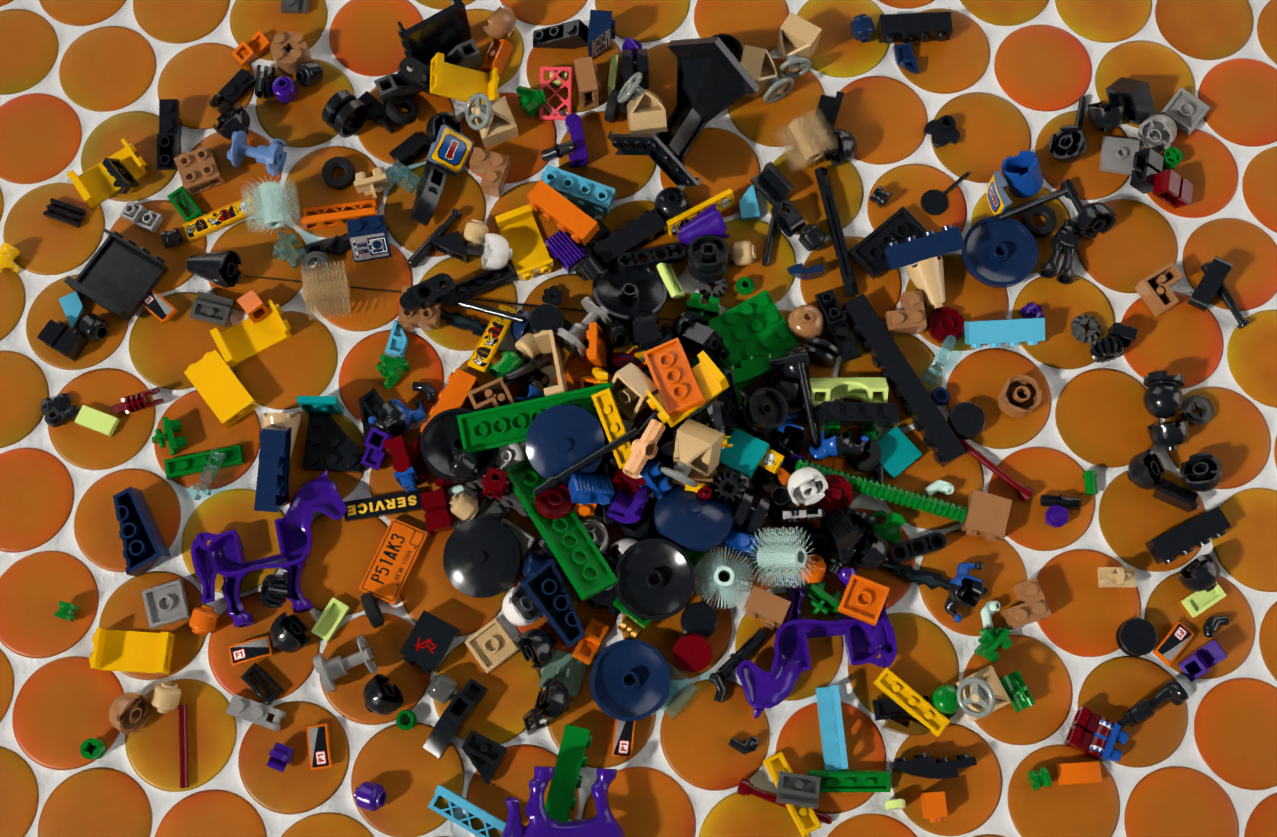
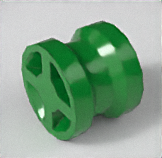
M1176 147L1166 149L1164 154L1161 155L1164 157L1162 168L1166 170L1174 169L1182 160V152Z
M60 601L59 610L55 612L54 616L74 622V614L79 610V606Z
M89 738L81 744V755L86 759H100L106 753V744L103 740Z
M1040 767L1037 771L1029 770L1027 772L1029 783L1034 791L1040 790V787L1043 786L1046 788L1051 787V778L1045 767Z

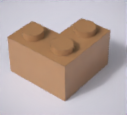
M474 147L469 161L471 172L483 176L480 185L484 194L500 198L511 169L510 157Z
M1171 262L1142 279L1134 287L1156 318L1172 309L1179 302L1170 288L1176 285L1183 278V275L1174 263Z
M922 291L903 292L899 299L900 310L887 311L883 318L884 326L891 336L923 334L927 327Z
M502 377L467 392L475 411L514 403L507 386L502 381Z
M1037 578L1013 586L1012 588L1019 605L1001 612L1009 631L1052 616Z
M753 586L743 610L746 611L747 616L753 619L761 618L760 621L763 622L764 627L774 630V628L778 629L781 626L791 602L757 586Z

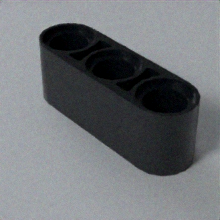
M1215 256L1187 303L1205 312L1233 264Z
M934 532L894 545L889 551L888 556L890 561L895 564L908 562L939 552L946 546L947 539L944 534ZM932 538L939 540L940 547L932 544ZM913 544H919L922 551L916 552L913 549ZM896 549L901 550L903 558L896 557L894 551Z

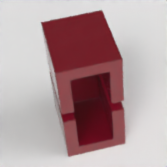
M1164 170L1155 174L1152 194L1161 200H1165L1167 204L1176 209L1191 205L1194 184L1173 170Z
M443 488L421 493L420 498L423 511L426 513L424 517L429 534L453 530L452 524L455 523L454 514L449 512L448 505H451L449 503V493L446 494Z

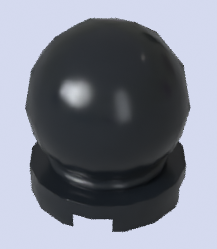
M1167 371L1148 373V377L1144 376L1143 384L1148 389L1144 393L1143 401L1149 414L1163 419L1175 416L1182 409L1184 402L1183 393L1179 389L1184 386V376L1180 373H1176V376L1167 375Z

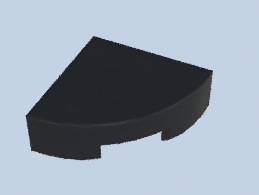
M336 235L325 250L330 254L340 255L351 250V245Z

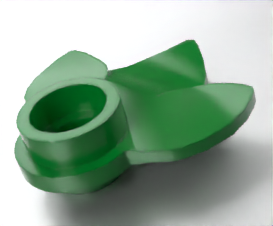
M883 510L875 511L872 517L877 521V518L882 516L884 522L882 524L876 522L872 529L883 535L887 541L900 543L901 531L899 527L906 523L905 519L898 513L888 514Z

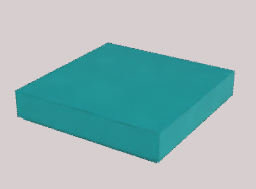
M297 396V403L306 414H309V412L344 414V406L337 397Z
M897 426L876 442L882 453L879 463L892 479L896 478L922 455Z
M735 427L730 435L731 438L727 440V443L733 444V447L721 449L719 464L731 470L735 469L737 473L742 472L743 476L750 479L770 445Z

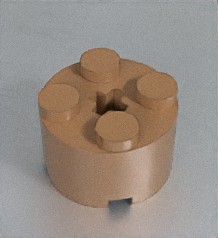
M284 32L277 33L274 36L270 47L271 54L277 66L284 73L296 74V68L300 63L311 61V53L300 33Z
M1017 375L1009 379L998 393L999 409L1014 418H1024L1040 404L1042 399V391L1039 389L1036 380L1027 375Z

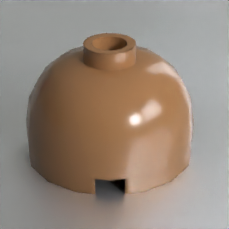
M504 3L503 8L500 6L487 20L488 26L483 25L482 30L491 38L502 39L505 36L509 38L515 32V13Z
M808 304L800 305L789 314L787 325L796 340L806 343L809 338L820 337L824 328V317L815 306Z
M126 692L119 695L109 709L108 717L112 726L126 735H129L128 733L138 732L149 719L150 715L147 712L148 707L151 708L152 706L150 699L136 692Z

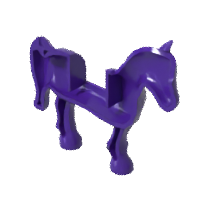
M327 469L320 474L317 480L309 481L296 492L284 518L274 520L281 554L246 563L243 545L236 530L226 531L221 534L203 532L199 533L194 539L191 547V557L194 570L203 587L201 602L209 603L215 601L217 573L222 575L224 582L221 587V593L227 601V614L233 618L235 628H243L254 624L252 614L248 613L242 605L240 591L244 578L258 570L283 569L288 571L289 589L286 598L292 602L293 613H304L313 610L312 602L305 598L300 587L301 575L311 554L314 511L322 512L331 519L340 520L347 511L336 484L328 479Z
M856 568L840 569L837 572L839 580L846 587L852 574L858 576ZM795 575V578L792 579V581H795V580H796V577H797V582H798V576ZM788 581L786 588L785 582L783 587L789 595L791 604L784 623L776 631L774 661L770 672L761 670L755 663L749 660H743L737 667V675L742 683L746 700L754 708V718H758L763 709L772 708L786 699L794 688L801 672L811 669L808 638L844 635L846 653L850 665L871 663L883 668L889 667L896 657L897 643L894 629L886 613L888 598L885 601L876 627L848 615L837 621L805 619L801 617V607L805 597L804 590L799 585H796V582H794L793 588V583L790 586Z
M535 766L534 778L528 784L530 797L525 807L526 815L530 820L527 826H524L518 797H507L505 799L508 808V818L501 837H625L623 829L615 820L607 800L608 789L611 782L616 778L617 769H596L597 780L591 786V793L595 800L597 814L592 818L558 822L547 815L544 806V792L548 782L554 777L555 767Z

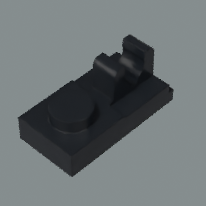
M104 159L102 164L107 169V172L116 179L113 186L121 187L120 194H127L131 188L139 187L140 184L119 159Z

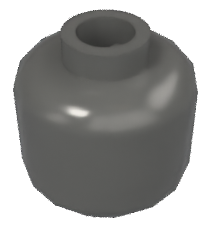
M443 673L438 676L435 674L427 686L429 696L441 704H445L448 700L452 701L458 693V690H456L457 682Z

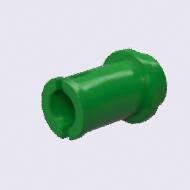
M1095 470L1083 471L1082 478H1084L1085 495L1098 494L1096 484L1098 474L1095 473Z

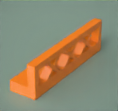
M376 199L302 209L303 217H301V224L305 231L347 226L346 220L377 216ZM347 208H352V209H354V210L345 211ZM310 213H316V214H318V215L308 216V214H310Z

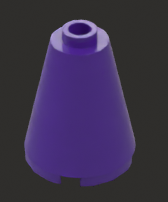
M716 202L679 228L677 236L681 244L684 243L688 246L695 238L708 234L716 235L722 239L730 237L729 233L725 234L724 232L727 230L720 210L715 211Z

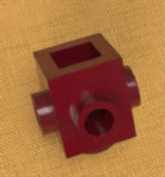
M489 467L487 474H483L480 485H483V495L502 500L504 492L509 490L511 481L508 480V473L503 469Z

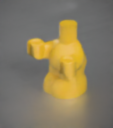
M2 243L0 249V274L3 268H11L13 273L16 272L18 274L21 267L13 261L20 255V251L7 243Z

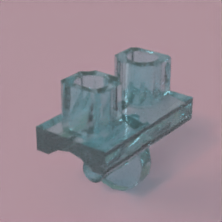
M397 160L385 172L389 179L410 194L416 190L422 181L421 177Z
M284 231L278 232L279 239L277 244L273 246L275 250L272 256L275 259L281 258L283 262L288 260L292 268L298 267V262L302 261L306 256V251L303 247L293 248L294 245L298 244L295 233L285 235Z

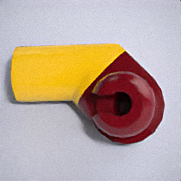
M697 482V487L685 484V491L695 492L702 499H709L712 496V490L705 483Z

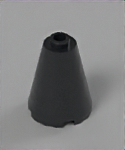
M221 251L191 255L186 261V268L191 274L229 288L234 287L238 283L241 276L238 264H242L240 256L236 252Z

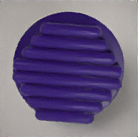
M627 37L622 45V49H631L633 51V60L636 61V52L638 49H642V45L639 41Z
M1060 505L1051 506L1045 513V523L1054 528L1065 525L1069 518L1067 508Z
M276 742L274 748L269 753L271 757L266 766L283 773L287 763H291L295 750Z

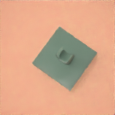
M555 649L554 658L544 667L538 686L546 688L542 685L550 677L563 683L568 689L569 696L577 698L587 664L572 657L570 653Z

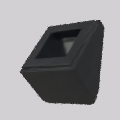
M323 239L304 244L306 255L313 251H320L326 254Z

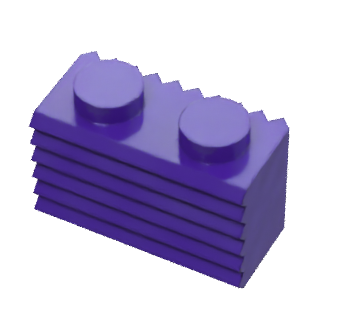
M559 230L546 239L545 244L549 252L569 274L586 259V251L582 245L577 246L570 237V233H564Z

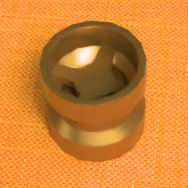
M628 616L618 626L621 632H628V638L636 639L643 630L641 626Z

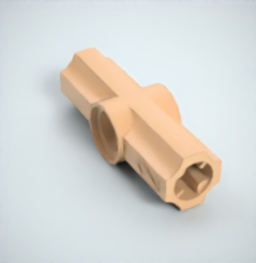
M651 419L641 438L635 439L632 442V454L622 470L626 475L637 479L647 460L653 459L658 451L657 443L666 429L663 423Z

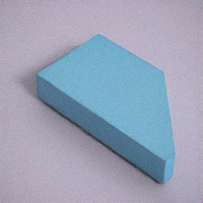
M754 185L749 187L738 203L741 221L760 218Z
M74 291L59 298L73 330L77 328L78 320L85 310L79 293Z
M394 320L385 354L401 358L405 356L409 340L398 321Z

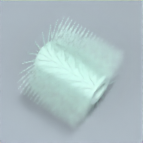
M269 178V182L261 180L263 183H260L259 186L253 185L255 188L252 189L254 190H245L251 191L246 192L248 195L241 193L243 194L242 197L248 196L245 197L247 199L242 200L244 201L243 206H246L243 208H245L244 213L246 214L244 215H246L247 225L258 224L254 225L256 229L262 227L260 228L262 230L265 226L268 230L276 229L277 231V228H285L286 225L284 223H289L288 225L291 226L294 224L290 223H298L296 221H285L289 220V218L300 217H291L296 216V214L290 215L293 214L291 211L299 213V209L289 208L291 207L290 204L298 206L297 202L293 200L287 201L290 200V197H294L291 199H296V195L292 193L286 194L289 193L286 188L292 190L290 192H295V186H293L295 184L292 183V187H285L288 186L286 183L279 186L278 182H271ZM252 218H253V219H255L254 222H257V223H249V222H253V221H250V220H252Z
M768 527L766 537H764V533L761 535V537L763 536V543H760L762 547L755 543L759 549L757 554H755L757 555V561L754 562H758L755 568L759 566L758 570L760 572L763 568L762 576L760 577L763 578L765 585L766 579L770 576L772 588L773 581H775L776 586L778 585L777 582H779V588L780 581H782L783 586L786 582V588L787 581L790 586L793 583L794 588V582L798 585L799 579L801 588L803 580L801 581V578H798L797 582V577L795 581H792V579L795 578V575L798 576V569L802 575H805L802 572V567L808 571L805 564L808 563L806 560L809 559L807 558L809 555L806 554L810 552L805 550L809 546L804 549L803 545H806L805 542L801 546L802 536L804 538L805 536L802 535L800 529V540L798 538L797 542L795 537L789 540L788 537L792 538L793 532L795 536L794 529L792 533L788 532V529L783 533L784 527H782V532L779 529L778 534H776L777 527H775L774 533V530H771L772 538L769 535Z
M718 547L717 554L713 550V552L707 553L710 556H703V560H700L701 568L698 561L697 576L701 581H699L696 588L700 591L698 597L702 595L701 599L705 597L704 601L710 596L707 603L714 593H717L719 590L717 608L721 596L720 610L723 606V599L725 610L726 603L727 608H730V605L733 608L732 606L735 603L743 602L738 597L746 599L745 591L747 593L748 581H745V579L752 576V574L749 575L752 568L750 569L747 566L749 560L744 563L746 558L740 562L743 556L736 562L739 555L732 565L728 567L729 551L726 559L725 548L723 559V550L721 548V551H719ZM724 575L728 578V581L722 582L718 577ZM750 582L749 591L751 590L752 582Z

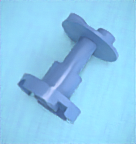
M234 131L232 134V146L227 152V159L231 160L234 167H239L244 161L245 156L256 159L257 163L266 164V170L269 175L279 176L278 171H283L287 158V152H284L283 146L287 147L284 140L275 138L269 146L261 144L258 147L247 145L246 133L244 131Z

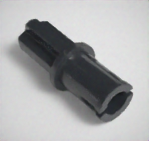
M572 140L560 145L554 144L553 147L542 150L541 157L545 162L553 158H561L564 154L574 151L576 145Z
M1062 494L1059 496L1041 495L1040 505L1046 507L1060 505L1068 509L1079 510L1081 499L1080 497H1065Z

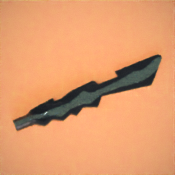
M441 308L440 318L446 320L447 325L461 330H469L473 335L482 337L488 325L482 324L478 319H472L471 316L463 317L458 311L449 313Z
M886 562L884 565H881V569L892 572L897 578H904L908 583L915 582L917 586L925 584L931 590L939 586L948 591L950 581L942 579L941 574L925 570L912 569L913 566L899 563L891 564ZM984 587L982 595L988 592V590Z

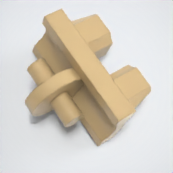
M381 167L374 168L372 170L373 176L368 178L365 172L356 173L355 181L353 182L358 194L365 193V196L372 194L373 198L377 199V193L383 192V188L390 186L386 173L383 172Z
M1135 567L1097 568L1099 588L1137 587Z

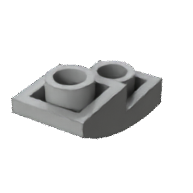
M130 200L120 214L122 218L153 233H156L164 220L161 214L148 210L143 205Z

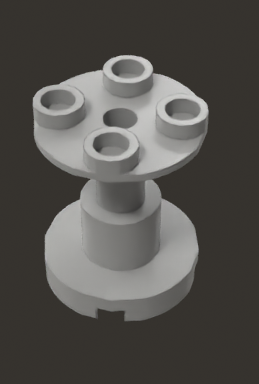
M587 296L581 301V304L588 314L580 324L575 323L569 331L558 328L554 333L559 343L562 341L565 345L564 348L578 358H584L587 349L583 343L587 339L586 332L589 329V323L596 321L604 325L612 323V319L607 316L609 314L608 310L601 305L599 307L596 306L594 301Z
M363 634L357 637V644L360 650L357 653L345 658L337 656L328 661L322 653L313 657L315 670L320 674V682L327 693L337 690L336 679L347 675L348 669L364 662L371 674L378 672L376 663L371 660L374 658L371 647L366 648L367 642Z

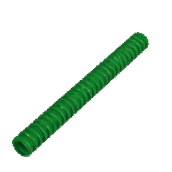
M801 458L797 460L794 469L795 472L801 468L811 467L821 472L824 477L830 474L840 475L851 483L855 493L859 491V494L865 493L866 496L871 495L872 498L876 496L877 499L882 498L883 501L888 500L890 503L893 501L894 504L900 503V506L906 505L907 508L912 507L914 510L917 508L918 511L923 510L924 513L929 512V514H935V516L941 515V518L947 517L948 520L952 518L955 522L958 520L959 523H963L967 515L966 506L961 507L959 504L956 506L955 503L949 504V501L943 502L942 499L938 501L937 498L932 499L931 496L926 497L925 494L920 495L918 492L914 494V491L908 492L907 489L902 490L901 487L898 489L896 486L890 487V484L884 485L883 482L879 483L877 480L873 482L872 479L867 480L866 477L861 478L859 475L856 477L855 474L849 475V472L843 473L842 470L840 472L837 469L832 470L831 467L826 468L825 465L821 467L818 463L816 465L814 462L808 463V460L802 461Z

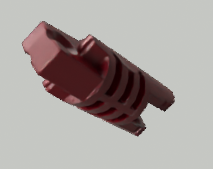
M159 387L120 398L122 403L112 405L114 413L125 410V413L129 414L163 404L164 400L156 399L150 402L148 395L160 392Z

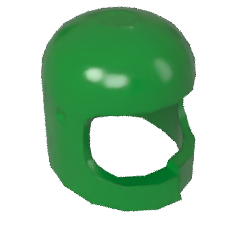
M506 350L500 354L502 359L496 364H490L487 370L498 379L503 374L523 366L524 361L514 351Z
M946 684L939 686L933 691L929 703L941 713L949 714L944 715L949 720L957 713L960 705L957 701V688Z

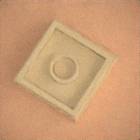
M494 618L464 641L487 674L520 650L497 618Z

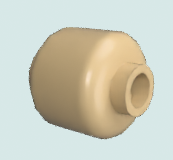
M472 219L471 222L466 223L463 239L468 241L467 245L478 248V245L485 244V235L489 232V228L485 222Z
M748 240L734 242L732 249H729V259L733 260L736 266L750 265L756 259V247Z
M526 333L515 344V352L523 360L535 359L541 353L532 333Z
M465 491L460 494L455 493L449 501L451 513L463 521L473 519L479 510L478 500Z
M162 682L161 685L155 687L151 703L157 708V712L167 714L179 706L182 691L176 683Z

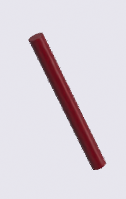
M187 704L179 705L180 788L189 787Z

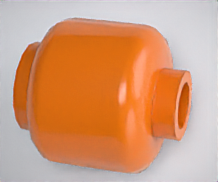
M810 554L807 557L809 559L806 560L808 563L805 564L808 571L802 567V572L805 575H802V573L800 575L803 582L808 585L820 583L824 578L827 567L821 556Z
M203 604L202 608L197 607L193 610L189 626L192 628V632L207 636L208 633H212L215 630L219 615L214 611V607Z

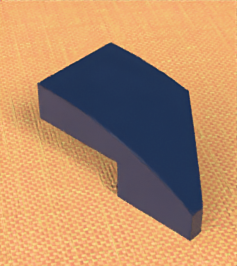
M912 42L894 45L893 52L896 64L913 74H918L917 59L914 58Z
M802 263L787 268L789 274L802 280L823 277L825 271L822 263L807 269L804 268Z

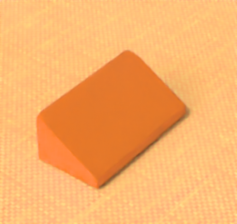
M493 39L480 69L490 73L496 67L498 68V75L501 76L513 45L507 39Z

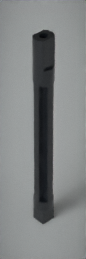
M819 167L815 169V175L846 297H854L859 294L828 170L827 168Z

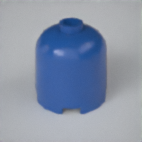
M1019 151L1020 155L1014 157L1010 155L1003 161L1001 165L1002 174L1013 196L1029 198L1041 190L1044 184L1043 175L1036 154L1031 151Z

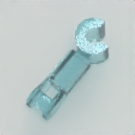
M953 335L945 338L932 364L927 367L920 379L937 387L943 372L942 369L956 344V338Z
M215 448L211 451L207 464L199 478L201 482L194 483L190 487L189 494L191 498L200 500V489L203 490L204 494L211 496L212 489L209 484L212 485L219 468L225 460L226 453L223 452L221 454ZM214 459L218 460L216 466L212 464Z

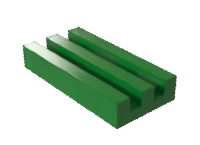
M183 186L167 196L186 222L204 215ZM179 193H184L197 212H192ZM177 196L191 215L190 217L185 215L173 197Z

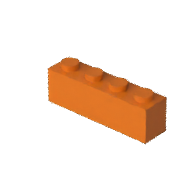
M540 180L527 195L529 206L535 211L539 209L543 212L544 218L549 222L553 220L557 223L556 226L565 233L567 231L570 233V237L578 244L581 242L586 246L600 229L594 219L543 180Z
M458 368L449 375L448 385L445 389L441 390L437 405L432 406L428 421L424 422L420 428V435H422L427 423L437 414L453 408H466L470 401L467 392L477 388L479 384L477 377Z

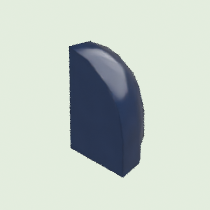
M521 310L518 311L517 314L525 316L526 319L524 324L512 322L511 335L514 341L517 342L529 331V316L531 312L525 311L523 313Z

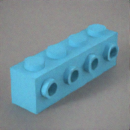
M548 164L541 177V180L570 202L575 203L578 207L586 204L589 209L599 215L609 214L616 197V189Z
M1045 318L964 321L965 344L971 345V348H982V344H990V347H1001V343H1008V346H1020V342H1027V345H1039V341H1045Z

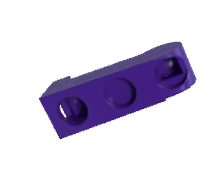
M570 114L565 119L567 132L570 133L571 140L576 145L573 154H569L570 167L589 165L581 119L576 114Z

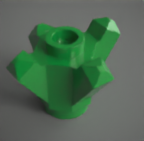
M523 86L516 88L521 107L524 111H527V116L533 117L540 107L547 103L543 89H531Z
M381 354L379 360L382 362H378L376 365V369L380 372L383 378L386 377V380L383 382L386 389H391L400 377L409 371V364L405 357L400 358L399 356L393 357Z

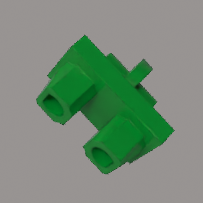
M693 292L690 301L687 300L686 310L700 313L708 321L711 316L717 317L720 314L719 298L710 297L708 305L702 304V294Z
M168 417L162 418L164 433H162L161 429H156V435L152 437V442L159 444L160 448H165V442L167 441L171 456L177 455L178 450L187 447L185 436L174 438L173 435L175 432L182 431L180 419L169 420Z
M823 581L812 584L805 597L810 599V604L816 607L813 613L817 614L820 610L825 614L829 612L835 616L843 595L838 591H834L832 595L826 593L825 590L828 586Z
M991 626L988 630L981 628L979 633L982 637L978 640L980 645L974 652L989 662L995 663L1000 658L995 649L1000 646L1006 650L1013 644L1009 637L1011 632L1007 628L1003 629L1000 626H997L995 629Z
M1019 670L999 678L1016 713L1035 705L1028 690L1029 688L1025 684Z

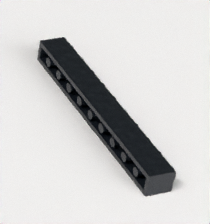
M861 294L844 303L842 310L847 321L852 326L853 334L860 338L865 352H869L872 357L873 365L879 368L882 372V377L886 378L887 384L889 383L892 388L894 397L902 403L904 413L911 417L916 431H920L924 437L923 442L933 451L935 461L941 464L942 467H945L961 458L967 451L865 295Z

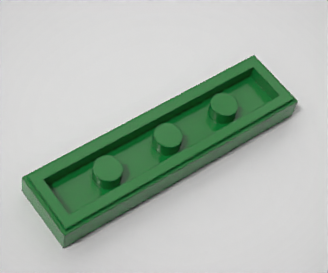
M240 444L164 460L166 478L170 480L244 465L243 446Z
M808 770V776L821 778L820 792H890L891 788L890 770Z

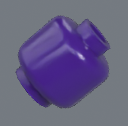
M280 76L274 80L272 90L280 102L290 103L297 98L298 89L293 79L288 76Z
M368 781L363 782L354 792L357 806L369 811H377L383 807L387 797L382 785Z

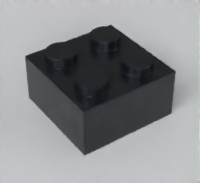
M1117 322L1107 330L1106 337L1110 335L1119 336L1123 346L1128 348L1135 341L1138 330L1132 326H1125Z

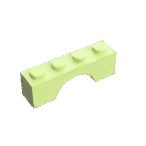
M885 377L809 378L808 385L813 406H818L823 401H834L841 398H854L868 403L888 402L889 387Z

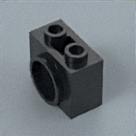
M694 321L682 334L696 355L704 350L718 368L730 355L721 335L708 325H702Z

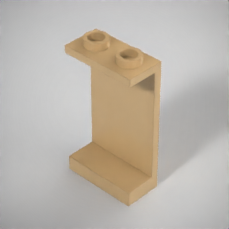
M542 330L539 333L533 334L542 355L553 352L559 385L543 388L545 396L568 392L561 349L553 331Z

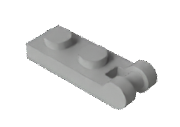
M233 694L226 711L229 715L277 732L281 728L280 722L282 718H285L287 713ZM270 714H274L272 722L268 721Z

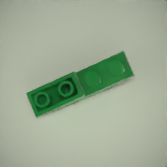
M772 354L762 355L759 359H754V356H747L738 362V368L732 365L726 366L724 369H732L734 384L737 385L752 380L770 369V359L778 357H773Z

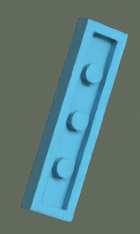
M839 685L815 688L824 769H848Z
M442 785L437 786L434 791L435 795L428 808L478 837H490L488 829L497 828L503 832L506 822ZM439 796L448 800L449 808L441 810L434 806ZM457 807L464 809L467 818L456 819L453 809ZM450 810L451 815L444 811ZM478 817L483 820L485 828L475 830L472 828L470 819ZM468 820L469 826L463 823V821ZM486 831V835H487V836H485L484 834H482V833H480V832Z

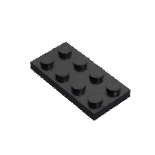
M902 207L849 251V255L874 280L888 268L883 251L884 248L888 247V243L898 241L901 244L906 242L905 238L915 235L917 238L924 237L923 233L928 231Z

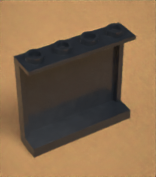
M450 0L451 6L406 30L400 21L397 22L400 29L397 32L405 49L403 51L406 57L415 58L428 66L437 52L443 53L445 56L456 45L472 39L465 5L462 0Z
M104 229L103 231L108 235L104 243L76 279L68 276L64 282L74 291H77L128 323L169 269L164 265L165 261L157 255L151 256V253L142 246L139 249L136 247V243L128 238L127 240L122 239L123 236L115 230L110 232Z

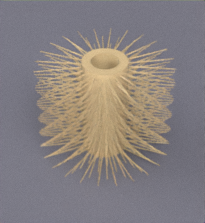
M800 114L799 118L796 117L789 124H784L788 125L784 126L787 129L784 128L782 129L783 131L779 132L783 137L781 139L784 142L782 145L786 144L788 146V149L784 152L788 151L787 153L791 155L788 158L792 157L789 160H794L793 166H795V161L796 165L798 163V166H802L804 162L805 164L810 163V165L814 162L815 165L816 160L823 158L821 157L825 156L823 154L829 153L827 151L830 149V141L832 139H830L831 137L827 138L830 135L826 136L823 134V131L826 129H823V125H820L823 122L819 123V116L815 117L816 115L812 114L808 115L811 119H807L805 116L801 117Z
M343 260L341 261L343 269H341L339 263L336 265L335 261L333 262L335 270L329 264L331 267L329 268L330 273L328 268H324L323 265H321L323 268L321 271L313 266L315 269L313 272L305 267L307 272L304 273L301 270L303 273L301 277H303L302 288L305 308L313 318H316L315 313L323 318L322 313L324 312L331 317L330 312L332 311L340 316L338 314L340 310L342 314L345 313L347 316V306L351 313L350 289Z

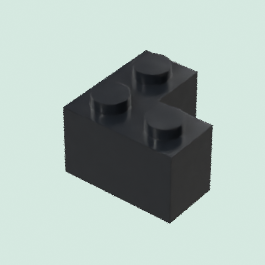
M1121 77L1106 88L1109 102L1125 103V116L1128 123L1140 125L1149 116L1156 114L1148 82Z

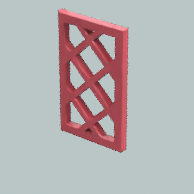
M540 67V90L548 87L553 92L546 100L547 103L543 104V107L547 105L553 112L549 116L543 115V107H540L539 120H565L567 116H561L558 111L566 105L568 115L572 114V67ZM544 71H550L553 74L547 82L544 80ZM562 72H569V78L566 82L559 76ZM555 78L563 84L556 91L549 85ZM565 87L568 89V98L566 100L558 94ZM555 96L563 102L556 109L549 104Z

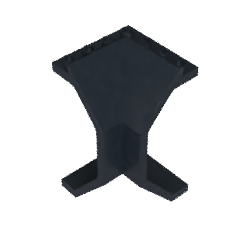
M719 37L671 40L668 44L669 49L677 58V105L667 120V131L660 132L658 136L655 134H615L613 131L608 135L612 145L618 149L615 155L650 156L681 191L684 190L685 186H698L701 182L700 178H694L685 168L684 159L706 124L743 95L757 94L760 89L758 84Z

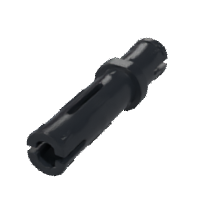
M544 354L537 359L533 358L527 364L503 374L502 381L506 386H509L532 373L536 374L542 368L551 365L552 358L549 354Z
M759 628L735 654L732 653L730 659L718 669L723 677L727 679L743 660H746L769 638L768 634L762 628Z

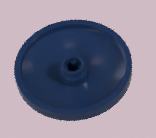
M995 216L984 218L969 229L963 240L965 248L962 249V259L966 269L976 280L990 287L1007 288L1021 283L1030 275L1037 262L1038 248L1034 236L1026 226L1012 218L999 222L995 219Z
M571 404L555 405L541 412L531 423L526 436L528 459L533 468L546 479L552 475L556 476L605 446L604 432L598 420L586 409ZM603 456L574 474L591 475L600 465ZM571 476L559 483L569 484Z
M673 484L672 488L664 493L663 498L657 499L655 503L654 523L664 540L676 544L682 550L691 552L710 550L720 545L731 532L734 514L730 501L725 502V496L719 499L718 495L720 492H714V486H708L712 490V496L709 499H702L695 492L685 491V485Z
M627 639L609 645L598 655L590 673V689L596 704L610 717L624 722L641 721L655 714L665 703L671 687V674L665 658L655 647L641 640Z

